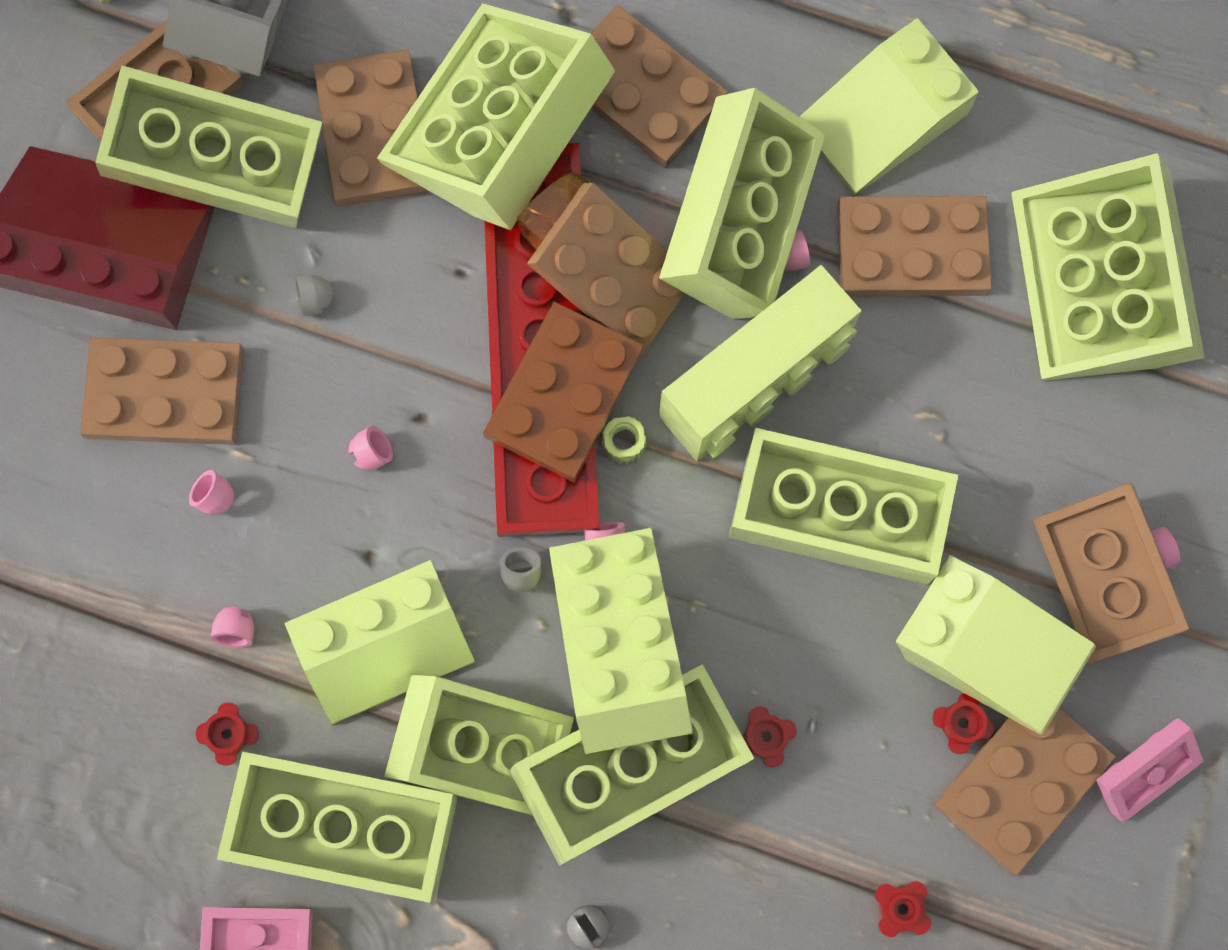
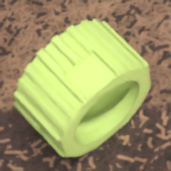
M630 416L614 417L604 427L601 445L604 453L613 462L616 461L618 464L633 463L644 453L646 436L640 421L638 422L636 418H631ZM626 429L633 433L636 443L629 449L621 450L613 445L612 438L616 433Z

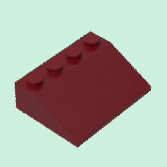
M29 146L0 192V287L177 330L215 207L100 176L95 161Z

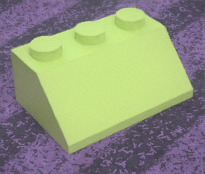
M431 560L284 623L302 668L332 725L407 693L412 675L442 678L476 663Z

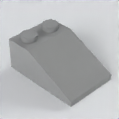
M170 0L162 47L178 51L187 58L204 59L226 66L235 73L252 74L260 77L272 50L288 0Z

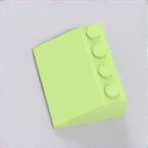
M482 3L377 159L381 164L470 215L511 230L609 82L615 69L590 33Z
M1158 153L1011 192L1041 379L1043 381L1156 369L1205 358L1171 170Z

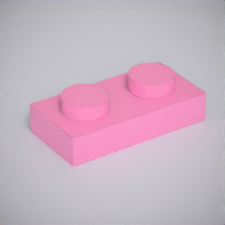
M1177 718L1161 731L1154 733L1144 744L1123 760L1113 764L1096 781L1110 813L1124 823L1204 761L1192 728Z
M203 907L200 950H311L313 909Z

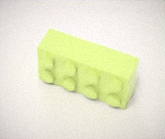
M122 65L95 163L100 176L296 229L321 134L322 121Z
M756 88L716 97L659 279L731 319L756 317L775 302L825 134Z
M820 265L665 388L661 394L659 418L696 461L700 460L707 453L712 458H715L735 441L736 438L733 434L739 427L746 422L751 427L758 424L774 409L772 403L780 394L786 391L789 396H792L812 379L813 376L810 372L821 361L830 365L850 348L851 345L848 342L857 333L854 326L862 310L826 269Z
M755 428L750 441L728 538L928 585L939 573L958 475Z
M647 528L550 547L549 551L575 714L585 754L692 734L688 702L652 529Z
M703 664L682 675L692 734L585 754L580 731L578 730L517 762L511 768L510 773L559 866L754 759Z
M242 752L217 860L429 903L436 902L458 796L451 793Z

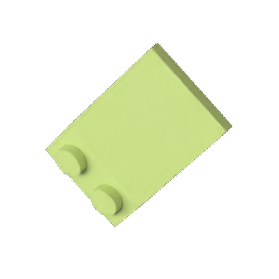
M916 18L878 45L808 108L800 118L825 134L820 154L852 194L856 196L969 114L979 91L921 21Z
M951 555L896 640L905 660L1041 736L1096 648L1093 642L1007 585Z
M412 675L384 777L532 815L510 770L517 762L570 735L574 717L437 676Z

